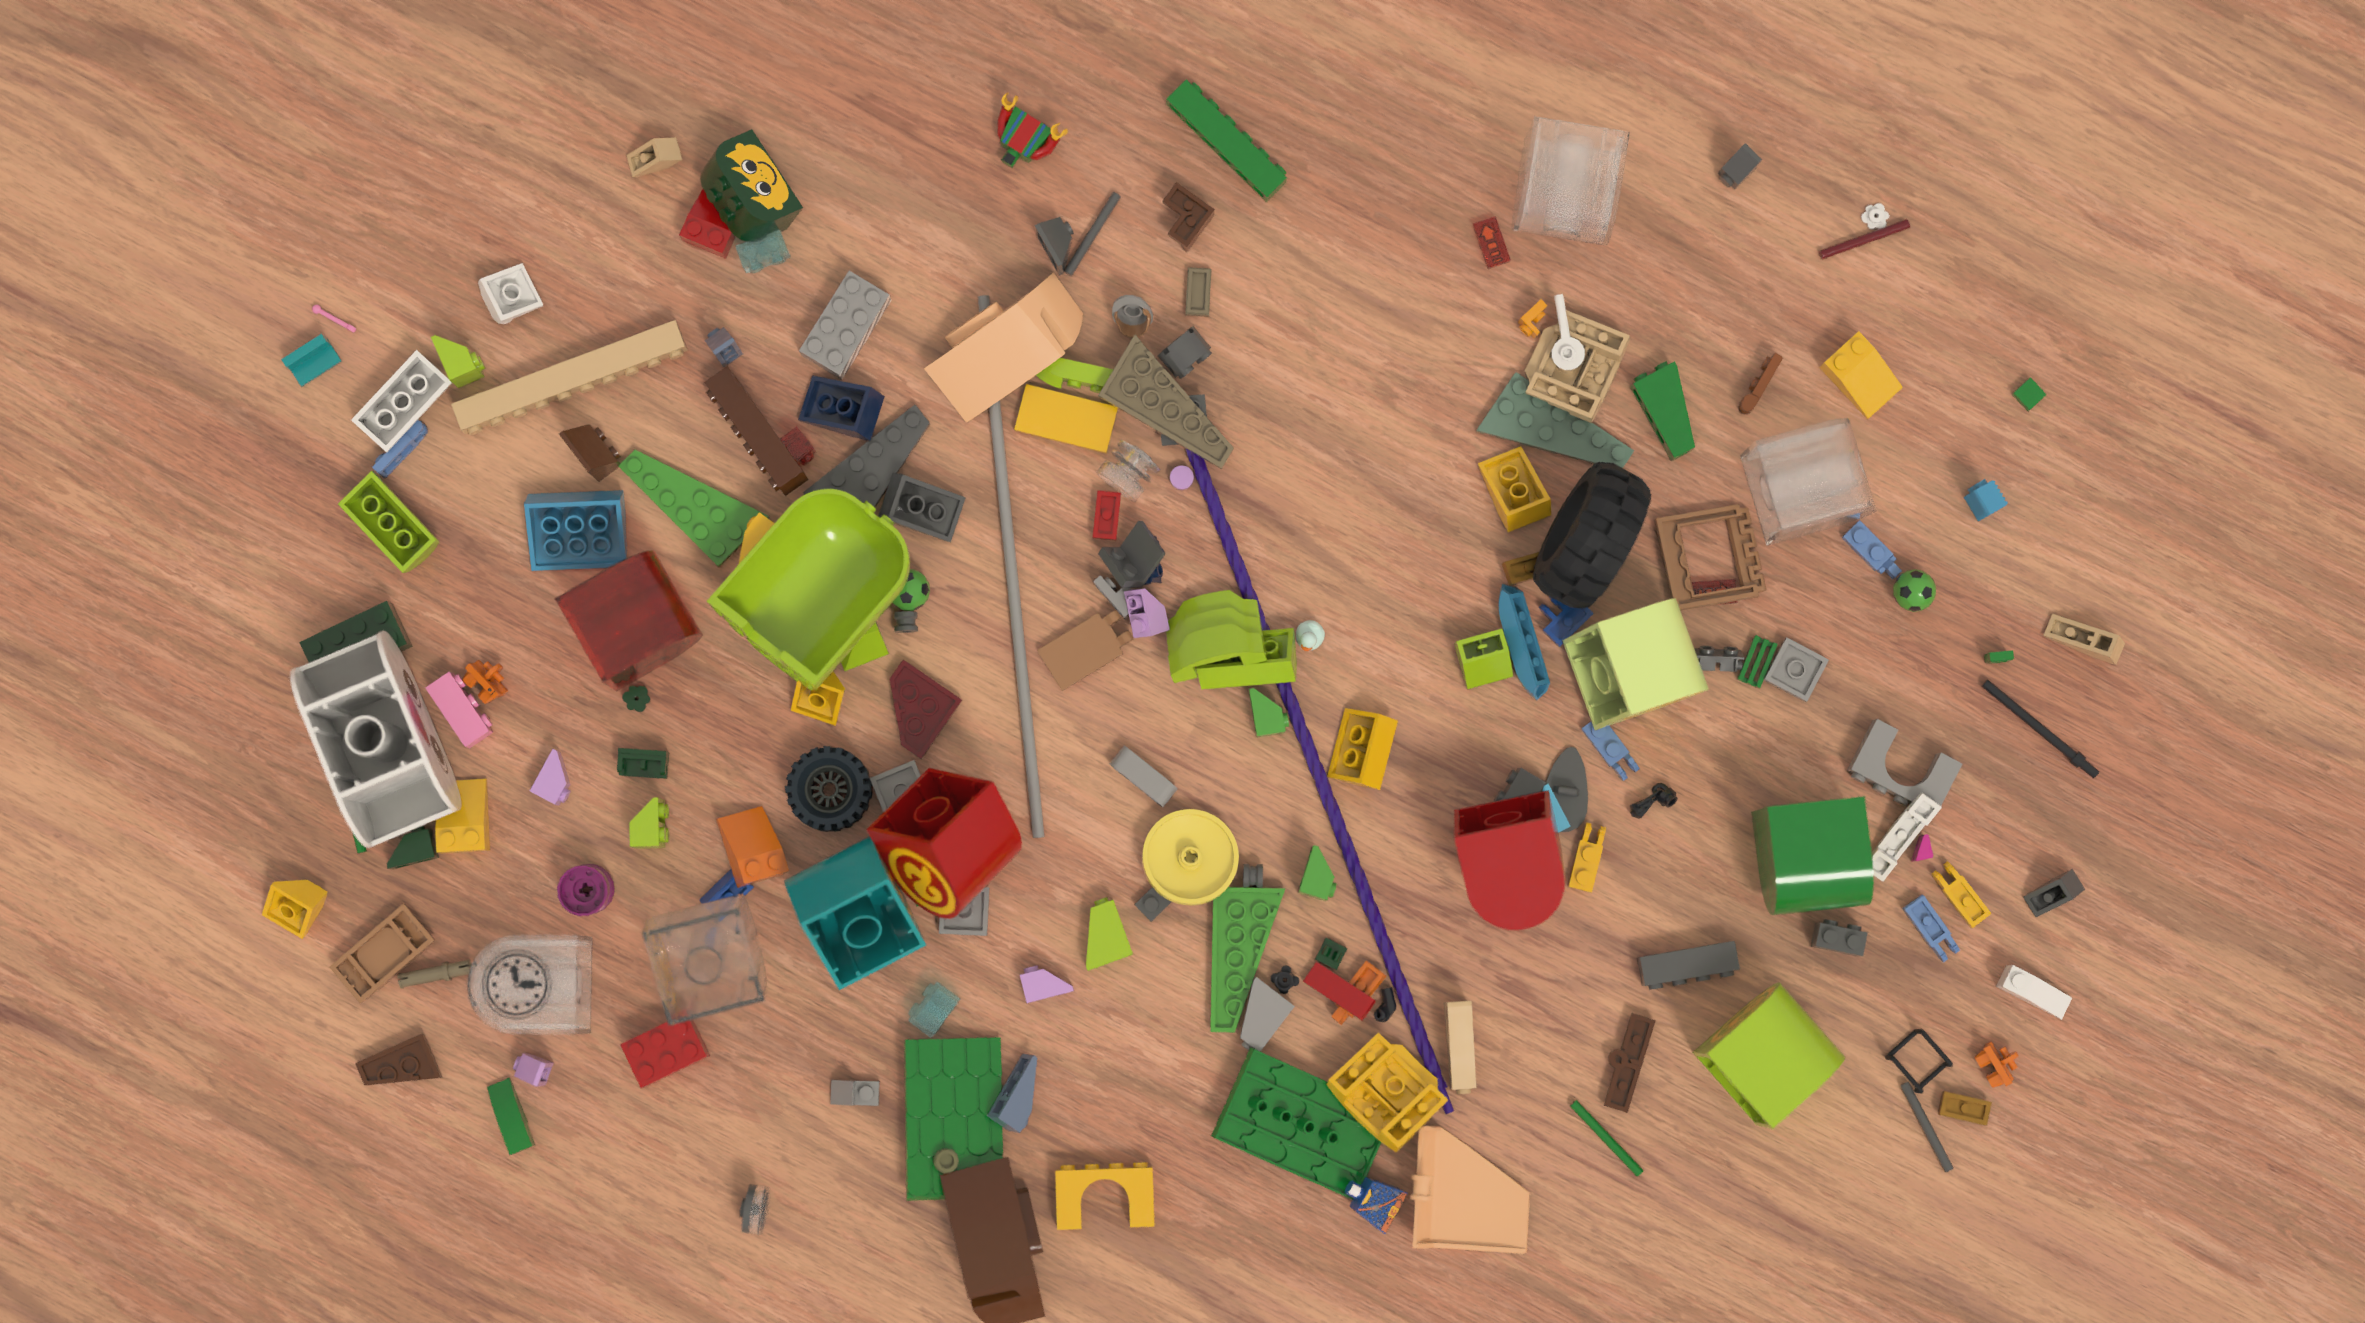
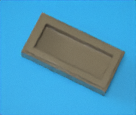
M1188 267L1185 316L1209 317L1211 269Z

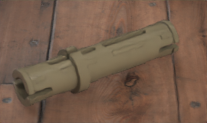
M470 959L450 964L449 962H443L440 966L398 973L397 978L401 979L398 981V984L402 989L443 979L450 981L453 977L471 975L473 973V969H470L472 963Z

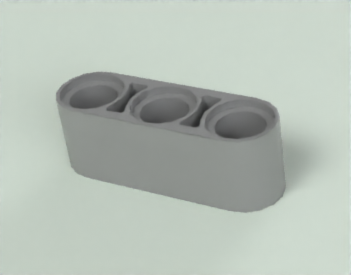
M1125 745L1109 763L1116 771L1161 807H1164L1178 790L1175 785Z

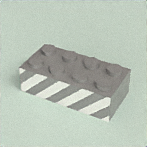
M848 271L801 346L800 354L842 380L890 304V295L853 272Z

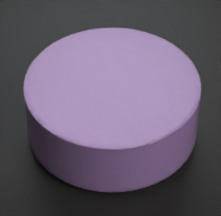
M1177 466L1170 473V482L1178 490H1186L1193 483V472L1187 466Z

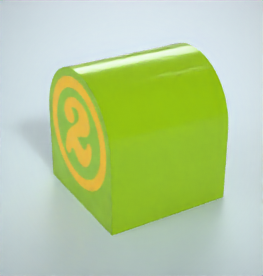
M1780 982L1770 986L1751 1000L1692 1052L1757 1126L1771 1129L1776 1127L1825 1083L1845 1060L1843 1053Z

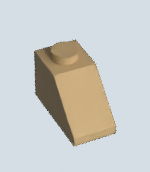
M653 138L626 155L633 178L668 169L682 160L676 138Z

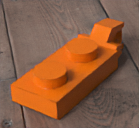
M1365 961L1349 983L1371 997L1387 976L1371 963ZM1335 1004L1338 1008L1331 1017L1337 1023L1342 1025L1349 1016L1354 1017V1015Z

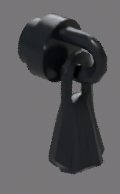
M1663 783L1654 785L1652 795L1630 805L1631 816L1638 819L1642 818L1656 800L1662 806L1672 807L1678 799L1676 792Z

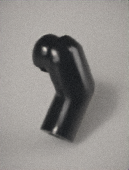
M1392 987L1381 990L1383 1003L1374 1012V1018L1378 1022L1388 1021L1396 1011L1397 1006Z

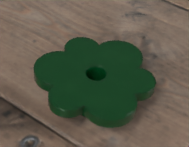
M630 686L629 691L625 692L622 696L623 701L627 703V708L629 710L635 709L638 712H643L646 709V704L650 702V697L647 695L648 690L645 686Z

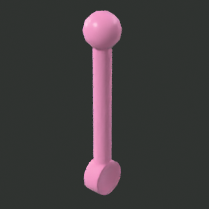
M320 305L312 307L313 313H320L355 333V327L322 310Z

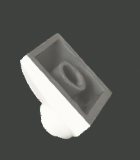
M523 263L481 278L478 282L481 296L492 318L499 324L510 323L514 318L543 306Z

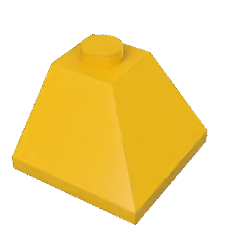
M834 671L816 691L806 688L798 681L791 711L836 726L845 687Z
M309 880L273 882L270 886L262 916L303 939L322 910L328 892Z

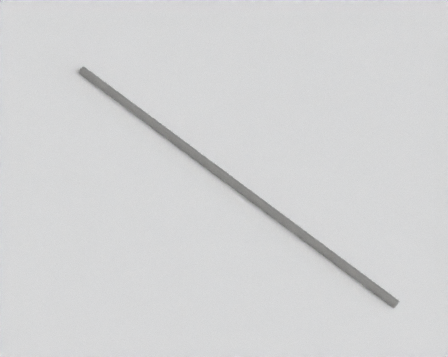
M989 295L978 296L979 312H981L990 305ZM999 400L989 407L1032 835L1033 838H1042L1045 835Z

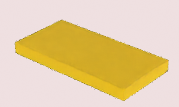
M1026 384L1014 430L1107 454L1118 408Z

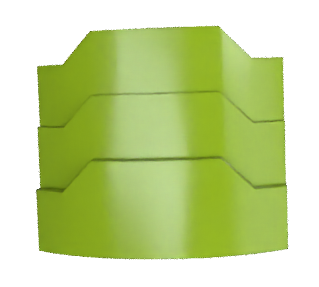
M1230 590L1207 593L1183 601L1175 616L1168 620L1170 629L1166 631L1168 660L1174 683L1198 678L1197 666L1240 656L1244 666L1267 661L1257 600L1243 599Z

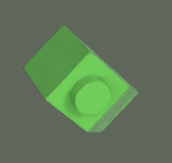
M1255 688L1249 689L1256 738L1285 733V727H1289L1287 713H1282L1280 706Z

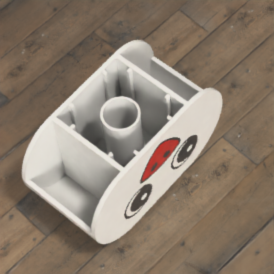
M381 631L377 635L290 671V681L295 700L336 801L350 829L363 846L371 848L461 809V797L454 773L415 678L397 644L386 631Z

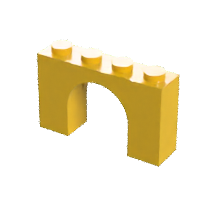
M1148 1162L1133 1163V1167L1124 1168L1123 1163H1110L1109 1168H1099V1164H1085V1169H1075V1165H1060V1170L1055 1171L1057 1230L1082 1229L1081 1199L1083 1192L1091 1183L1101 1179L1113 1180L1126 1190L1129 1197L1130 1227H1154L1153 1167H1148Z

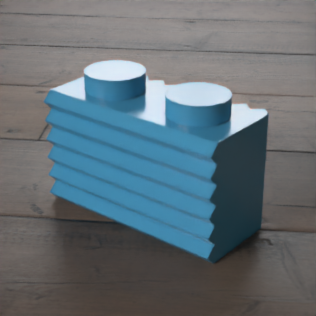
M1986 479L1967 489L1969 494L1964 499L1978 521L1998 511L2008 503L2005 501V497H2002L2003 493H2000V489L1997 488L1998 485L1995 484L1994 480L1987 483Z

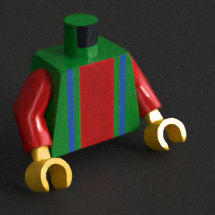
M1007 92L1002 97L1003 106L997 120V136L1000 139L1001 146L1007 150L1001 161L1013 168L1019 158L1029 163L1032 160H1039L1050 155L1059 143L1060 138L1068 133V129L1066 128L1059 133L1058 126L1061 123H1057L1050 128L1015 106L1013 109L1012 107L1018 101V96L1014 97L1013 102H1009L1007 100L1009 92Z

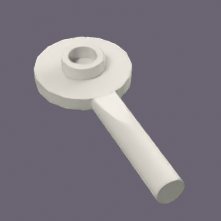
M1563 294L1555 295L1554 300L1561 339L1554 344L1552 359L1559 368L1573 370L1583 363L1585 349L1579 340L1570 337Z

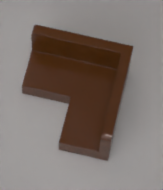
M1176 182L1162 203L1180 215L1168 232V236L1182 245L1185 252H1188L1214 217L1215 209Z

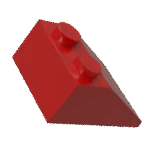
M702 189L687 215L679 236L682 241L726 259L736 236L730 231L726 223L721 220L717 209L708 200L706 192Z

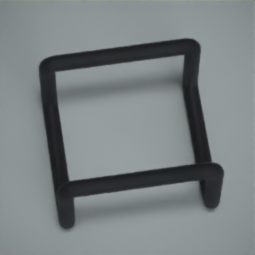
M1915 1029L1885 1056V1059L1891 1060L1914 1085L1915 1093H1923V1087L1945 1067L1953 1066L1952 1061L1923 1029ZM1917 1034H1921L1945 1061L1920 1084L1893 1056Z

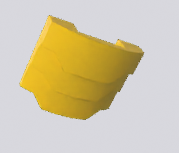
M1379 1032L1327 1082L1329 1089L1346 1110L1374 1137L1395 1152L1402 1148L1448 1101L1438 1090L1437 1078L1422 1066L1403 1045L1390 1044Z

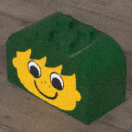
M752 129L722 142L701 172V185L706 192L708 200L713 203L721 220L726 223L730 231L742 241L756 243L787 230L803 209V206Z

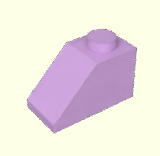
M552 749L530 792L559 806L561 802L565 803L570 794V790H568L570 782L561 752Z
M1038 965L1025 968V974L1020 975L1027 1003L1074 991L1072 985L1045 969L1039 970Z
M522 1053V1056H518L514 1063L513 1070H516L514 1076L537 1087L545 1086L554 1062L529 1053Z

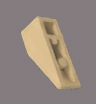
M2052 614L2043 635L2081 653L2117 665L2125 642L2117 634Z

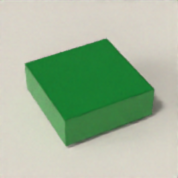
M2031 377L2012 393L2015 399L2027 411L2031 410L2047 395Z
M2013 650L1987 653L1984 655L1985 663L1992 664L2012 661L2014 659Z

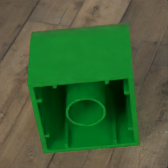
M1865 796L1769 806L1751 812L1760 884L1764 902L1770 915L1870 905L1873 897L1874 873Z

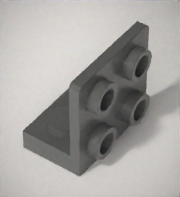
M1138 521L1120 547H1102L1098 555L1121 588H1142L1165 556V552L1145 523Z

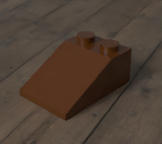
M588 424L559 433L583 467L598 482L615 471L621 464L617 460L621 456L613 446L607 447L604 443L606 436L599 427L594 429Z

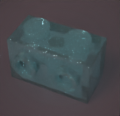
M780 230L735 246L746 274L749 272L757 273L766 266L772 264L779 265L784 263L786 259L791 258Z

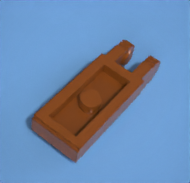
M1774 353L1771 358L1768 356L1765 358L1760 367L1764 371L1760 378L1755 376L1748 388L1752 392L1749 395H1745L1738 406V410L1742 414L1750 413L1757 405L1783 359L1781 355Z

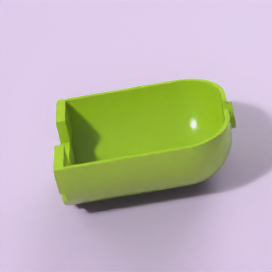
M816 490L803 495L793 502L711 595L707 602L719 616H723L729 623L728 625L741 637L746 636V640L753 645L752 647L795 681H800L806 688L816 691L903 590L910 571L909 551L904 538L893 527L894 522L884 514L881 518L875 515L876 509L869 502L865 501L862 503L853 495L841 490Z

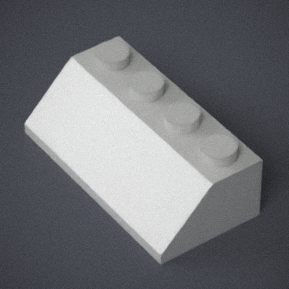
M416 350L351 421L384 451L388 452L452 382Z

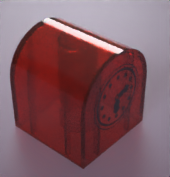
M654 550L645 551L626 558L555 598L600 679L616 692L676 658L696 644L703 636Z

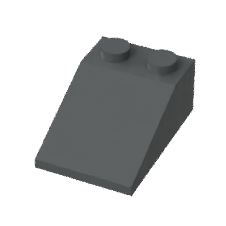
M893 473L878 517L881 518L884 514L896 525L951 542L966 497L903 474Z

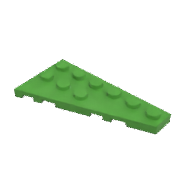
M634 450L618 466L718 567L742 545L749 520L760 512L637 450ZM760 512L761 514H763V515H764L765 517H767L768 519L770 518L768 515H766V514Z
M1228 887L1224 893L1213 900L1210 1032L1235 1033L1286 888Z

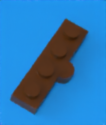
M1631 1013L1621 1049L1613 1050L1608 1056L1610 1066L1615 1069L1604 1106L1628 1113L1656 1020Z

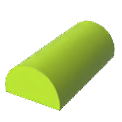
M371 471L338 503L346 514L402 573H407L420 565L439 544V540L374 471Z

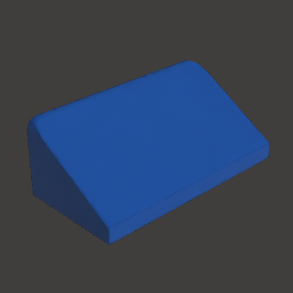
M730 869L701 897L700 902L720 921L754 887L750 884L737 888L732 869Z

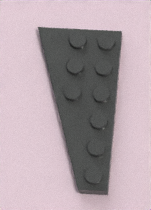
M913 405L871 438V441L866 442L803 492L804 495L821 489H836L853 495L862 503L867 501L876 507L888 488L892 474L898 473L900 468H902L907 457L929 427L930 422L918 407Z

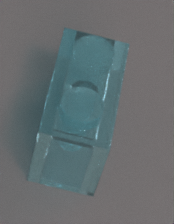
M936 982L935 985L930 983L922 994L925 998L919 1005L916 1002L908 1012V1015L911 1016L908 1021L930 1038L934 1037L961 1000L960 997L939 982Z

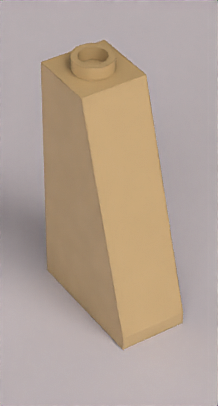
M1472 1001L1443 1002L1450 1089L1456 1090V1094L1471 1093L1472 1088H1476Z

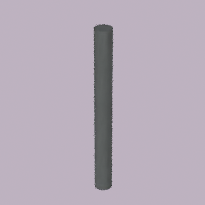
M1113 192L1065 268L1064 272L1067 275H1073L1118 203L1121 196Z
M1909 1081L1901 1084L1900 1087L1944 1171L1948 1172L1954 1169Z

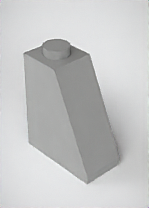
M1257 977L1252 982L1240 1038L1244 1040L1241 1045L1247 1050L1251 1047L1261 1051L1295 1006Z

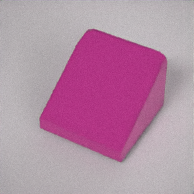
M1928 834L1919 836L1911 862L1933 858Z

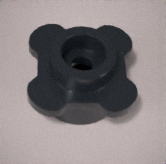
M1288 965L1283 966L1278 973L1271 975V981L1275 983L1281 994H1287L1292 986L1299 984V978L1293 975L1291 967Z

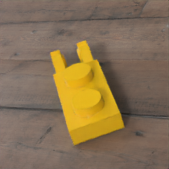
M1586 822L1582 838L1578 843L1568 887L1592 893L1603 850L1602 843L1606 827L1600 826L1597 832L1596 844L1587 842L1592 827L1591 823Z
M1947 861L1943 864V867L1954 881L1948 884L1936 870L1931 875L1969 927L1974 928L1991 915V912L1965 878L1959 875L1952 864Z

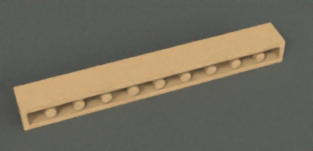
M676 320L454 402L451 405L460 430L465 434L474 435L483 431L482 428L491 425L495 427L505 423L504 419L509 417L519 418L525 416L527 411L536 408V410L544 409L550 406L549 402L557 399L559 402L568 400L572 397L571 394L579 391L581 393L589 392L597 384L603 383V385L613 383L617 380L616 377L621 375L632 376L637 374L639 369L648 366V368L656 367L661 364V360L669 357L670 360L680 358L684 355L683 352L688 351L678 323Z

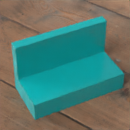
M323 334L318 335L281 359L286 368L291 370L301 387L342 362L329 340Z

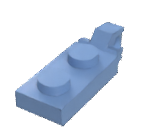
M1860 520L1842 537L1874 571H1878L1880 574L1885 571L1892 579L1902 572L1894 563L1896 557Z

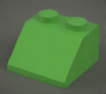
M1313 845L1298 893L1327 901L1328 897H1333L1337 883L1333 882L1334 875L1319 847Z

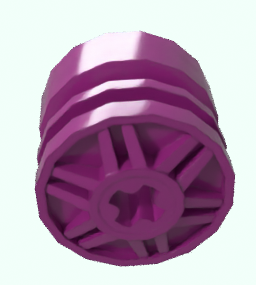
M583 864L567 870L560 878L557 886L558 899L562 907L569 913L577 916H589L604 910L612 902L615 893L614 881L610 873L603 867L595 864ZM587 885L593 887V891H590V895L588 892L584 893L583 888L587 887Z

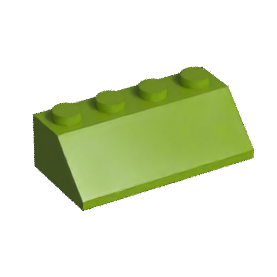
M1294 628L1263 630L1267 661L1244 666L1240 656L1197 666L1196 670L1201 690L1296 682L1297 659Z

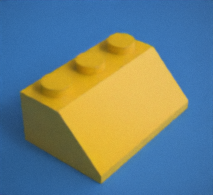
M1345 708L1327 777L1380 790L1398 720L1378 713Z

